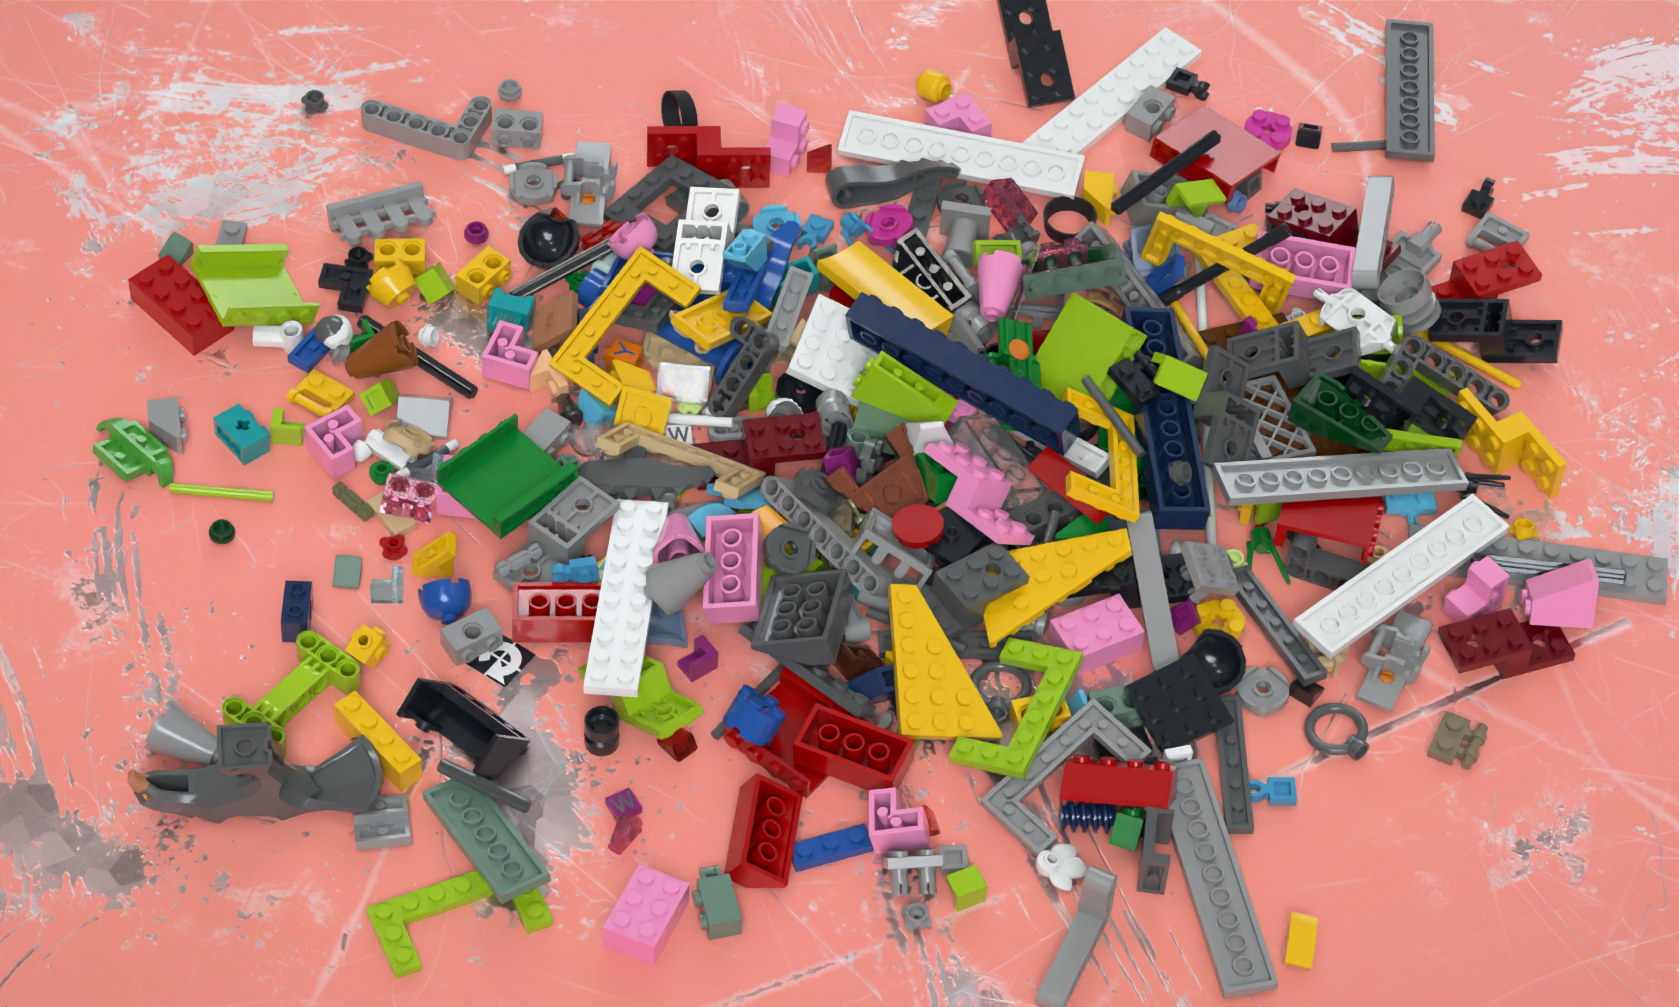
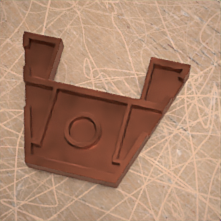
M904 422L883 436L898 460L862 486H857L844 466H841L823 479L826 485L846 500L851 498L856 508L864 514L870 512L874 507L893 519L895 514L902 508L910 505L924 504L929 500L920 469L917 468L914 459V450L912 444L909 443L906 433L908 430Z

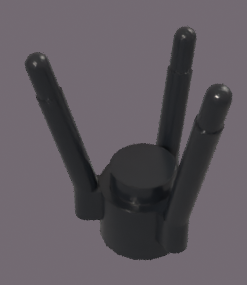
M1466 472L1464 475L1469 482L1467 489L1455 492L1461 493L1460 499H1466L1471 493H1477L1479 485L1504 487L1505 483L1492 480H1510L1511 476ZM1482 501L1497 515L1506 519L1510 517L1509 514Z

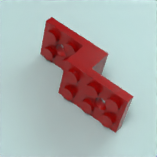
M647 126V167H657L669 156L674 155L717 180H731L736 188H769L771 147L721 148V126ZM675 145L676 147L668 148L667 146ZM748 166L750 168L742 169L741 167Z
M1516 240L1453 261L1449 281L1431 286L1437 299H1497L1499 294L1541 281L1542 273L1520 242ZM1504 265H1509V266H1511L1513 269L1510 270L1509 268H1505V267H1502V266H1504ZM1456 318L1452 322H1459L1462 319Z

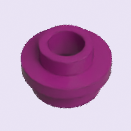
M479 221L469 223L464 230V238L471 244H482L489 237L487 227Z

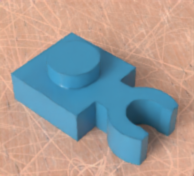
M812 213L801 229L798 249L801 250L804 245H810V253L817 248V242L824 244L834 228V221Z
M595 556L569 560V565L561 563L551 565L554 582L573 580V582L585 584L600 581Z
M1268 777L1267 784L1259 780L1249 781L1250 790L1258 791L1257 793H1250L1251 802L1258 803L1263 799H1268L1269 806H1296L1295 777Z

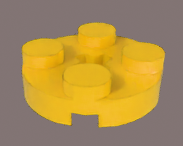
M1210 600L1196 606L1201 623L1193 627L1192 630L1197 639L1205 629H1216L1234 636L1239 641V637L1244 632L1245 617L1242 611L1236 607L1233 600ZM1221 621L1223 626L1219 627L1218 624H1213V622Z

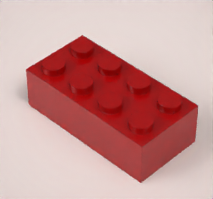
M169 254L128 279L131 300L194 356L234 331L233 326H222L199 281Z
M815 703L793 743V762L868 791L896 787L898 790L914 760L915 740Z

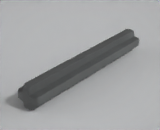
M441 759L437 766L439 773L518 811L527 813L532 805V801L527 797L446 759Z

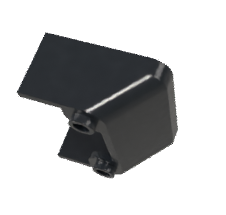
M417 678L396 713L400 718L416 721L415 726L423 732L429 733L431 730L442 734L473 757L475 767L472 771L485 777L490 775L496 776L522 753L530 742V738L467 691L450 682Z

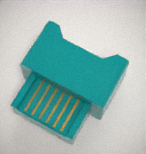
M496 287L487 305V331L494 332L500 320L528 329L534 316V310H536V298L530 295L522 298L506 294L501 288Z

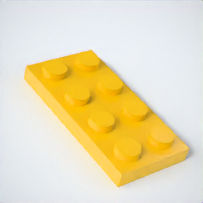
M728 289L720 293V295H715L674 314L670 323L698 343L701 348L709 351L735 339L729 330V325L735 317L744 316L764 325L770 322L773 313L755 299L748 313L737 314L732 311H724L723 301L729 291ZM747 324L742 327V334L747 332Z

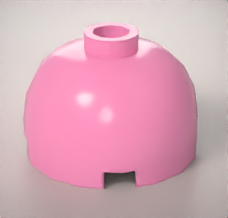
M645 212L634 216L637 219L636 222L629 223L627 221L610 237L611 243H607V245L618 257L628 261L639 246L651 254L654 253L655 250L652 247L657 242V228Z

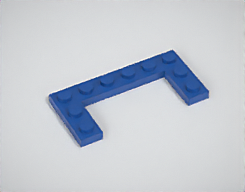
M654 251L653 255L660 260L664 258L673 260L674 253ZM616 257L601 285V295L628 262L627 260ZM725 260L722 283L732 284L723 301L724 311H732L737 314L749 312L767 274V264H763L755 272L734 267ZM696 264L692 267L691 271L693 273H700L704 269V265Z

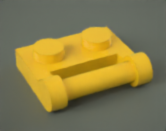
M313 369L295 388L293 387L288 391L286 401L292 404L297 403L322 418L347 404L349 405L355 398V391ZM304 395H307V396H309L310 398L316 400L317 402H319V403L325 405L326 408L323 407V406H321V405H319L318 403H316V402L310 400L309 398L305 397Z

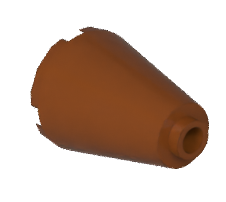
M398 320L389 323L349 354L345 363V369L349 376L362 379L416 367L419 363L418 354L414 343H409L406 338L409 333L404 325Z

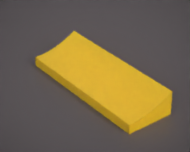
M860 241L833 256L818 260L817 270L856 300L861 292L869 296L871 294L875 295L883 304L889 307L895 306L905 316L911 319L917 318L927 328L933 331L935 329L939 330L946 337L948 336L954 315Z

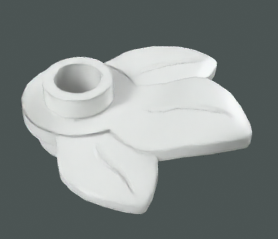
M1057 844L1052 850L1041 851L1036 858L1038 872L1043 876L1049 877L1051 883L1061 890L1071 891L1072 879L1083 878L1088 871L1085 862L1075 857L1077 848L1070 844Z

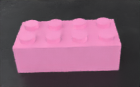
M1258 230L1255 240L1261 238L1267 232ZM1290 236L1280 243L1254 255L1297 275L1288 295L1319 300L1313 296L1314 291L1318 290L1319 287L1329 295L1332 293L1336 294L1345 288H1352L1355 247ZM1249 278L1248 284L1251 288L1262 290L1263 284Z
M759 513L706 516L705 552L711 553L717 562V570L714 571L713 576L705 583L703 590V610L708 624L758 621L762 605L764 528Z

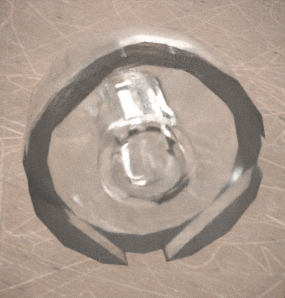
M588 421L581 428H578V423L572 424L568 427L570 445L578 455L588 457V461L604 460V456H607V454L603 452V449L595 447L597 438L619 426V423L617 422L613 425V421Z

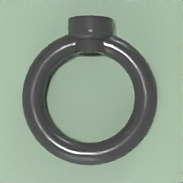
M1000 661L984 663L977 667L970 676L995 721H1001L1007 717L1011 700L1030 697L1032 692L1031 679L1023 668L1001 664ZM990 672H1008L1020 680L1021 691L1017 696L1009 700L1001 696L988 698L980 691L979 681Z
M1328 703L1315 708L1307 716L1304 723V733L1307 741L1318 751L1335 756L1348 754L1355 761L1361 759L1368 752L1369 744L1366 742L1368 724L1365 717L1357 709L1342 703ZM1334 713L1346 715L1356 723L1358 728L1357 735L1349 737L1345 744L1342 745L1328 744L1322 741L1315 733V724L1321 717Z

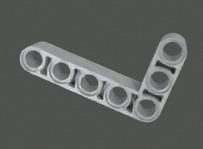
M486 96L472 98L456 125H452L381 101L367 100L361 105V122L363 129L368 132L463 161L471 157L492 122L491 100Z
M1092 865L1089 867L1082 884L1078 911L1040 986L1035 1005L1040 1007L1067 1006L1110 917L1117 875Z

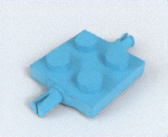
M1434 492L1382 496V501L1385 502V514H1398L1407 517L1408 527H1410V524L1419 525L1418 516L1435 515L1437 511Z

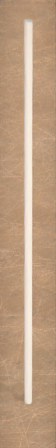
M1195 257V273L1198 274L1205 269ZM1206 283L1196 288L1198 331L1208 329ZM1202 423V445L1204 453L1210 427ZM1203 464L1211 509V517L1208 518L1206 523V544L1217 545L1214 474L1211 468Z

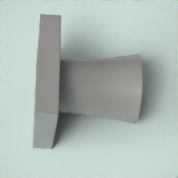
M943 200L940 235H947L948 240L942 256L946 251L954 250L966 268L973 266L971 242L989 239L992 208Z

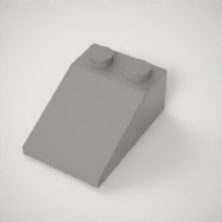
M1132 170L1120 189L1121 195L1152 173ZM1173 176L1127 209L1131 224L1133 226L1154 224L1160 211L1175 216L1179 207L1193 214L1187 206L1169 207L1165 201L1175 183L1190 181L1180 176ZM1206 208V210L1204 211L1202 217H1204V216L1206 215V213H1207V211H1208L1207 208Z

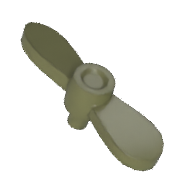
M849 498L846 502L856 515L854 519L860 527L869 512L865 515L863 513L860 514L851 498Z

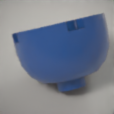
M447 578L422 585L423 591L418 589V597L425 614L434 620H440L442 624H451L457 621L458 617L463 616L468 611L472 602L469 580L458 578L459 583H451V579Z

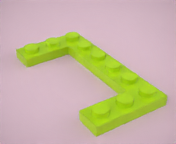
M1009 637L999 656L1000 663L1045 673L1009 746L958 736L948 757L952 764L1025 779L1079 671L1084 657L1083 652Z
M476 870L366 907V914L395 979L422 970L421 961L405 925L494 895ZM538 887L511 899L527 934L553 925V918Z

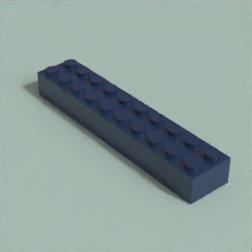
M861 292L845 314L850 339L877 354L882 350L933 385L1042 445L1049 446L1062 456L1066 455L1081 433L1079 411L1074 404L1057 399L1047 389L1041 390L1035 387L1025 377L1019 378L1013 375L1003 365L997 366L991 363L985 355L969 351L963 343L949 340L941 331L936 329L933 331L927 328L919 319H911L905 316L899 308L883 304L877 296L872 294L869 296Z
M1124 307L1121 321L1147 335L1140 348L1145 355H1149L1152 358L1154 352H1159L1183 362L1174 308ZM1154 362V365L1159 369L1160 365ZM1147 371L1143 373L1149 380L1152 379V376ZM1162 387L1157 388L1161 392L1159 398L1140 409L1131 400L1138 442L1146 451V454L1141 457L1154 527L1155 529L1204 530L1211 510L1191 401L1175 392H1166ZM1178 460L1188 462L1192 469L1190 482L1184 483L1182 486H1178L1177 483L1172 481L1169 475L1170 467Z

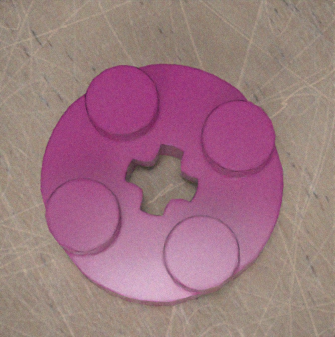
M1258 109L1245 122L1244 130L1276 150L1281 147L1283 149L1286 148L1291 141L1292 127L1290 119L1286 115ZM1265 130H1269L1271 132L1269 134H1266Z
M896 204L881 206L880 211L875 214L872 211L864 221L873 228V232L865 230L868 241L873 246L896 247V241L914 229L911 213L909 214L905 207Z

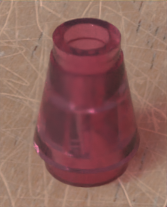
M625 812L623 816H619L608 848L615 854L622 855L623 851L642 832V820L628 812Z

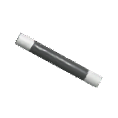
M571 152L502 166V170L505 176L510 175L512 171L514 174L515 171L519 170L520 165L528 162L543 163L547 167L561 165L565 156L575 154Z
M453 439L430 454L394 473L395 480L401 482L441 459L444 455H448L458 449V441Z

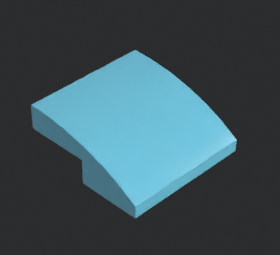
M715 483L707 484L706 494L721 496L720 492L713 490ZM760 486L753 488L739 498H724V505L735 509H758L765 505L775 508L762 495Z

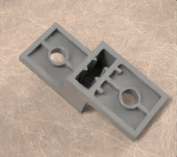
M579 476L528 521V542L518 551L524 548L527 550V546L538 543L542 548L543 555L534 561L530 559V563L514 572L510 570V574L504 577H499L494 571L493 579L511 592H513V582H554L551 565L557 563L569 565V560L585 558V540L620 509V502L582 476ZM584 505L589 507L587 510H578L576 508L577 506ZM526 571H535L537 573L532 577L524 575Z

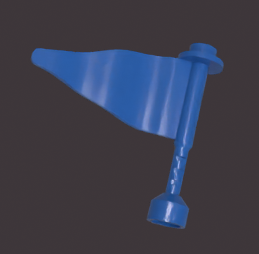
M787 221L767 237L772 240L774 249L767 253V260L764 263L767 264V274L755 300L769 311L785 275L792 248L801 232L800 225L795 221ZM594 269L587 274L578 290V303L588 309L596 298L601 296V285L607 273ZM722 283L721 293L728 290L732 283ZM698 294L689 307L715 295ZM679 305L676 310L682 311L685 309ZM669 318L659 332L654 334L718 368L715 377L718 386L744 344L735 338L711 349L706 354L697 353L694 347V340L677 333ZM753 358L748 361V370L753 367Z

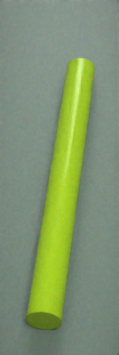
M170 483L169 493L274 501V491Z

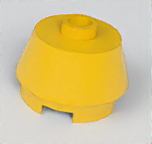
M401 259L394 260L395 266L387 269L382 267L369 279L372 285L366 286V289L370 292V297L388 309L406 303L417 287L410 266L405 265Z

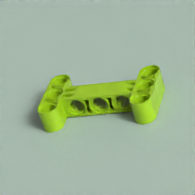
M303 631L297 636V657L301 664L254 706H251L239 697H229L222 703L224 726L242 723H268L272 739L283 746V755L285 757L287 754L286 732L282 727L330 684L347 694L359 690L361 687L359 663L314 631Z

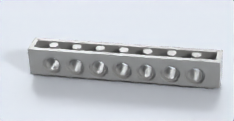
M1091 221L1074 237L1082 249L1111 243L1115 244L1117 258H1123L1127 283L1111 285V287L1127 307L1167 308L1105 228ZM1176 320L1183 362L1198 369L1203 368L1204 360Z

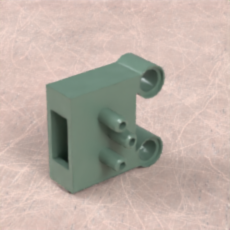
M860 401L853 428L847 432L844 447L854 445L858 462L862 461L859 459L866 439L875 438L884 441V453L895 455L883 436L896 428L897 424L913 422Z

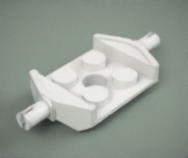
M1320 287L1314 291L1313 296L1324 303L1319 316L1320 326L1326 323L1336 331L1357 326L1360 332L1361 356L1382 349H1386L1392 354L1396 347V344L1392 342V336L1396 329V319L1353 288H1345L1331 295L1327 294ZM1360 314L1364 316L1362 319H1354L1352 317L1353 315Z

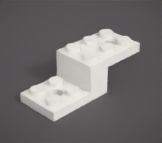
M690 187L686 220L679 219L672 268L699 285L702 290L699 294L720 295L725 263L723 252L735 239L741 195L739 189ZM711 208L719 210L718 214L714 217L706 216V212ZM696 264L704 265V269L700 273H693L691 269Z

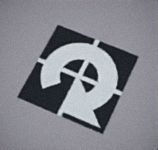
M503 635V645L499 646L498 649L486 652L465 664L501 686L506 687L536 654L518 643L512 642L511 639Z

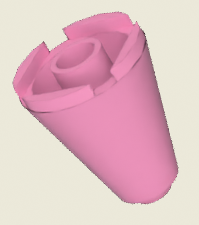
M998 250L994 251L993 255H987L986 252L978 259L977 273L980 314L988 322L995 323L998 322L999 317L1005 318L1023 282L1022 275L1026 274V264L1023 265L1021 258L1010 252Z
M675 513L668 516L664 521L653 551V562L656 564L699 552L704 553L705 549L689 519L683 514Z

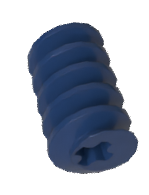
M1059 800V826L1061 832H1065L1067 825H1070L1072 833H1075L1078 825H1081L1083 833H1086L1090 825L1094 833L1097 834L1099 827L1103 826L1105 834H1108L1110 827L1114 826L1115 804H1109L1107 807L1106 804L1098 803L1096 807L1095 803L1087 802L1085 806L1084 802L1077 801L1074 806L1073 801H1066L1065 805H1063L1062 800Z

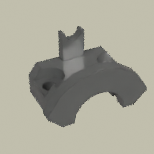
M1020 214L1016 218L1017 222L1011 230L992 237L993 240H1020L1022 245L1027 241H1035L1037 243L1040 238V232L1034 230L1025 216Z

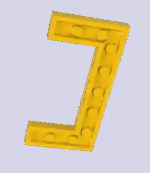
M1161 211L1155 220L1140 258L1160 266L1166 261L1173 243H1176L1263 284L1264 286L1259 298L1272 315L1279 313L1297 276L1285 268L1275 266L1264 258L1256 257L1240 247L1222 241L1217 236L1203 232L1196 226L1186 224L1174 216Z
M1254 222L1217 237L1233 246L1243 248L1254 242L1260 229ZM1191 251L1204 269L1216 263ZM1231 269L1212 279L1243 321L1250 315L1258 324L1256 326L1257 330L1298 320L1308 338L1333 331V328L1326 323L1323 326L1319 325L1321 309L1278 324L1244 277Z
M641 246L631 256L548 363L549 367L609 408L620 397L624 384L587 360V357L645 283L649 284L684 309H687L702 291L699 285Z
M1067 387L1062 393V401H1069L1074 404L1079 411L1080 418L1089 421L1093 425L1108 429L1110 487L1070 471L1066 476V495L1074 500L1082 501L1098 510L1106 511L1120 519H1125L1135 524L1140 517L1136 455L1094 398ZM1113 407L1135 436L1134 415Z

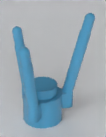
M849 212L841 219L840 225L843 230L840 234L845 238L848 247L853 245L850 236L859 237L865 230L873 232V228L862 221L855 212ZM892 246L884 247L892 254H895L896 250Z

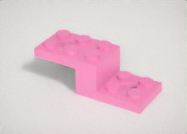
M943 441L927 443L924 452L958 477L945 505L997 544L1031 545L1035 536L1026 530L1027 527L1024 524L1013 521L1009 518V513L1001 509L1012 486V483L1004 477L1005 474L1002 471L988 466L987 460L973 455L969 452L970 448L962 443H956V445Z

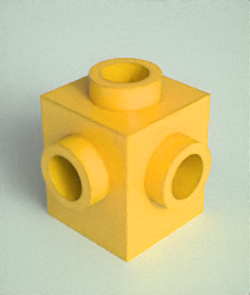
M362 624L352 634L350 643L345 648V651L374 670L378 663L387 657L392 644L384 639L387 634L375 625L370 629Z

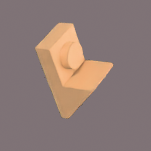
M546 349L542 351L530 375V392L547 387L551 396L554 395L558 403L561 404L569 401V384L563 375L549 367L548 363L552 356Z

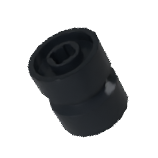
M597 706L590 709L585 715L584 745L593 755H611L619 746V716L614 709L607 706Z

